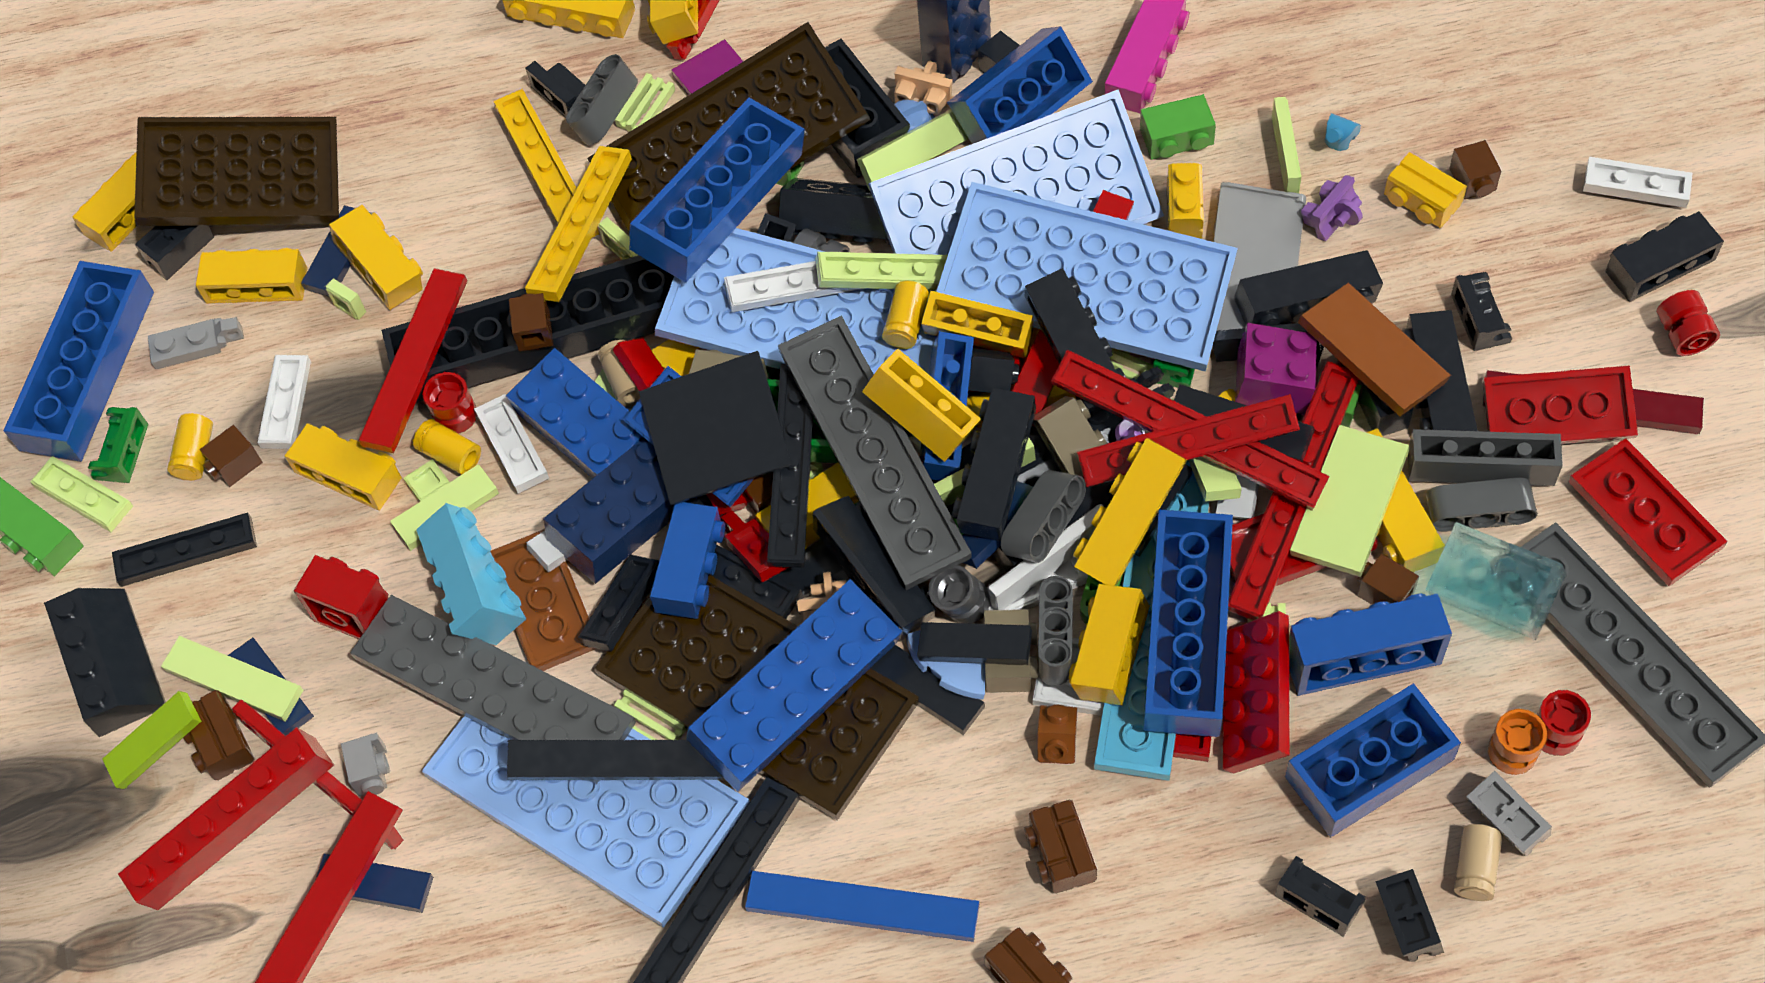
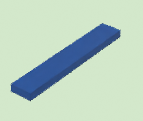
M752 871L745 908L748 912L974 942L980 904L977 900Z

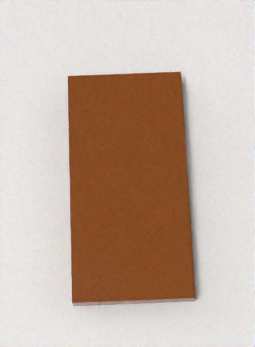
M1349 283L1306 311L1298 321L1306 331L1400 417L1447 383L1451 376Z
M543 529L490 552L495 562L505 571V580L508 586L521 601L520 608L526 620L515 630L528 663L545 671L597 648L584 646L578 639V636L589 620V616L566 561H563L558 567L548 572L527 549L526 542L545 531Z

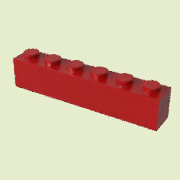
M296 727L118 873L119 877L136 903L155 910L161 909L331 769L334 763L315 737Z

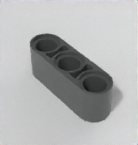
M610 55L601 61L566 115L567 123L586 145H593L606 135L638 84V79L619 55Z
M1052 470L1045 471L1006 527L1001 539L1003 553L1006 556L1039 563L1043 561L1081 505L1086 492L1084 479L1078 475Z
M1527 478L1446 484L1433 487L1426 493L1431 522L1436 531L1440 532L1519 525L1530 522L1538 516L1531 483Z
M1050 576L1044 579L1039 589L1038 674L1044 683L1051 686H1059L1069 680V671L1072 665L1073 589L1071 583L1061 576ZM1052 629H1058V630H1061V631H1059V632H1053V631H1050V630H1052ZM1056 660L1060 661L1061 663L1053 664L1050 663V661Z

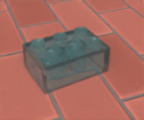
M1456 522L1428 582L1426 591L1429 595L1438 593L1441 602L1537 640L1566 576V571L1562 563Z

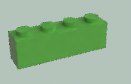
M0 477V536L2 537L0 542L14 554L19 550L24 553L23 560L37 572L45 569L55 577L84 545L69 528Z

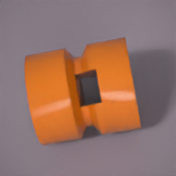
M1524 709L1509 710L1503 714L1488 744V755L1493 765L1500 771L1512 775L1523 774L1532 769L1547 739V730L1544 722L1537 714Z

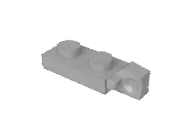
M237 317L228 319L217 318L148 335L151 363L155 369H161L221 353V348L227 346L226 343L244 339L243 328Z

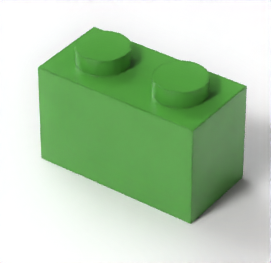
M1204 94L1141 109L1140 131L1151 160L1161 157L1168 158L1177 153L1201 150L1207 146L1214 145L1216 124Z

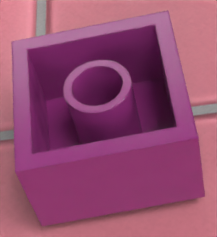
M1247 323L1237 353L1235 402L1248 406L1291 394L1296 414L1305 415L1315 391L1317 340L1310 333Z

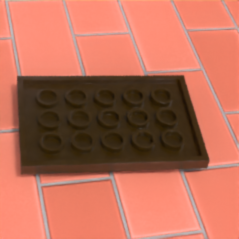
M138 117L134 214L136 226L331 224L339 219L336 117Z

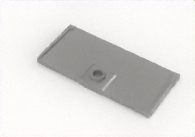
M1221 182L1213 242L1238 249L1216 331L1246 328L1234 300L1240 279L1298 266L1303 225L1301 210L1306 205V196L1304 194Z

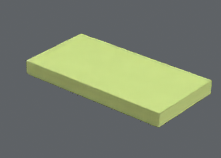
M1339 425L1321 470L1322 473L1330 477L1314 509L1306 508L1290 549L1291 556L1361 577L1408 455L1409 445Z

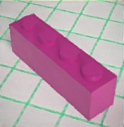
M1186 0L1143 1L1105 82V94L1119 89L1126 110L1140 114L1146 102H1152L1157 87L1155 82L1157 78H1163L1167 68L1168 60L1166 58L1168 54H1174L1179 40L1177 34L1179 30L1184 31L1187 26L1190 12L1186 11Z

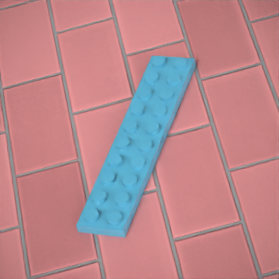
M1187 460L1185 464L1190 466V463ZM1193 472L1170 510L1208 513L1210 501L1205 502ZM1156 531L1141 556L1139 557L1134 554L1125 570L1123 587L1141 589L1150 607L1123 704L1104 703L1094 769L1169 781L1176 733L1143 731Z

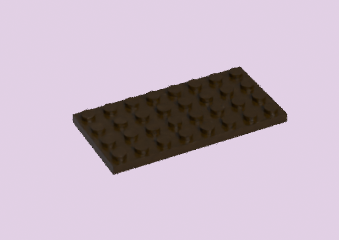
M809 22L606 146L627 149L631 154L632 160L611 199L629 234L630 223L748 98L755 100L805 129L802 155L791 168L870 121L867 112ZM595 153L587 158L589 162H591Z
M708 575L706 583L709 586L708 601L705 607H700L697 619L655 613L649 596L630 621L612 652L608 651L595 667L598 676L621 690H627L683 724L687 730L689 726L798 627L711 575ZM870 668L759 773L799 794V798L838 821L918 705L919 696Z

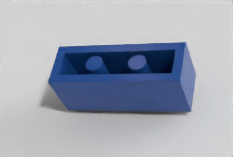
M685 502L674 506L650 595L655 613L697 619L700 607L706 606L709 596V586L706 585L708 575L715 573L717 565V554L714 553L717 542L722 543L725 534V522L720 519L718 507Z

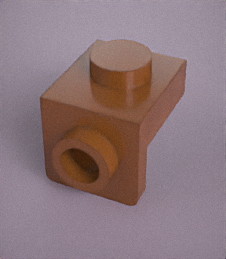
M1040 705L1038 762L1075 763L1077 707Z

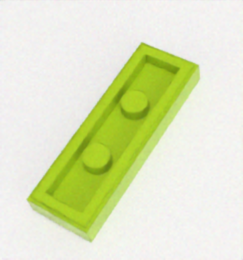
M178 691L102 758L116 788H127L201 722L188 693Z

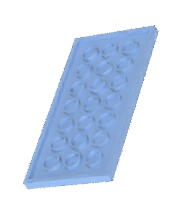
M1119 89L868 183L894 254L948 255L971 181L1092 212L1102 190H1106L1134 201L1128 221L1145 224L1164 216Z
M971 181L936 292L1033 315V328L1041 329L1024 296L1025 285L1063 268L1068 278L1074 276L1081 290V295L1078 298L1084 308L1089 306L1097 321V326L1094 329L1099 339L1105 337L1111 348L1206 372L1238 248Z
M735 228L687 283L674 276L655 327V336L707 350H718L726 354L743 356L759 351L765 365L780 369L781 364H785L778 350L779 344L842 315L873 374H875L878 368L899 349L890 346L882 338L895 289L865 288L731 312L724 286V277L815 261L817 252H825ZM921 324L916 345L910 349L899 350L929 374L932 346L937 336L925 334Z
M466 716L461 719L422 770L428 779L663 928L729 836L750 803L748 798L718 780H599L597 784L590 780H507L508 740L510 739ZM632 729L625 740L651 739Z

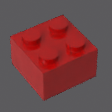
M318 555L313 557L294 589V593L314 622L359 640L389 596L381 586L379 577L373 572L366 569L356 571L349 568L345 562L338 558L329 557V559H325Z

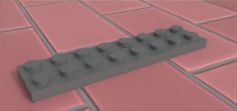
M842 315L779 344L778 350L905 589L908 590L972 558L970 549L902 425L862 392L874 374Z
M1556 522L1500 562L1499 569L1709 788L1765 746V734Z
M390 595L350 652L357 661L510 740H625L636 723L635 718L626 712L477 637L470 639L452 634L449 623L393 595ZM590 780L596 784L599 782V780Z

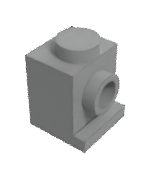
M377 732L341 743L348 781L357 795L365 796L368 791L375 795L382 793L387 788L385 774L390 773V768L385 755L387 753L386 746Z

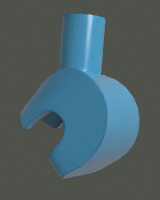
M1331 113L1325 133L1326 145L1337 151L1347 150L1351 140H1354L1360 133L1361 125Z

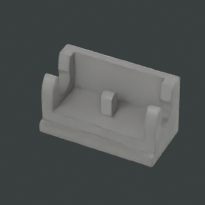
M1496 771L1492 772L1466 796L1525 856L1532 852L1533 847L1540 841L1544 842L1551 836L1552 826Z

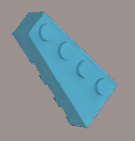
M445 503L416 530L427 562L436 567L437 571L432 575L434 583L444 590L446 597L441 600L444 612L452 613L454 620L449 624L451 633L470 639L477 637L489 644L497 645L526 620L520 608L521 601L508 586L505 580L506 573L495 562L490 552L491 545L480 534L475 525L477 520L473 513L465 507L460 508Z

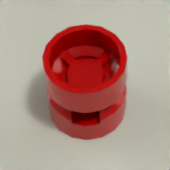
M1685 290L1665 299L1656 310L1664 329L1669 331L1668 336L1677 354L1680 356L1698 354L1714 345L1720 338V332L1712 316L1707 314V306L1699 291Z
M453 372L439 373L428 380L423 389V398L433 420L458 434L471 428L477 418L474 410L476 405L465 380Z
M1557 690L1550 693L1542 701L1537 713L1547 730V739L1542 751L1553 756H1564L1573 752L1579 746L1589 726L1591 710L1586 700L1578 693L1569 690Z

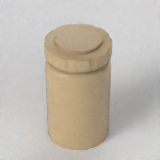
M615 340L601 347L598 352V358L615 399L624 407L634 406L640 400L639 390L613 352V348L618 342L626 340Z
M1471 824L1463 828L1456 873L1457 881L1454 886L1455 894L1474 901H1490L1493 899L1503 836L1496 828L1480 824Z

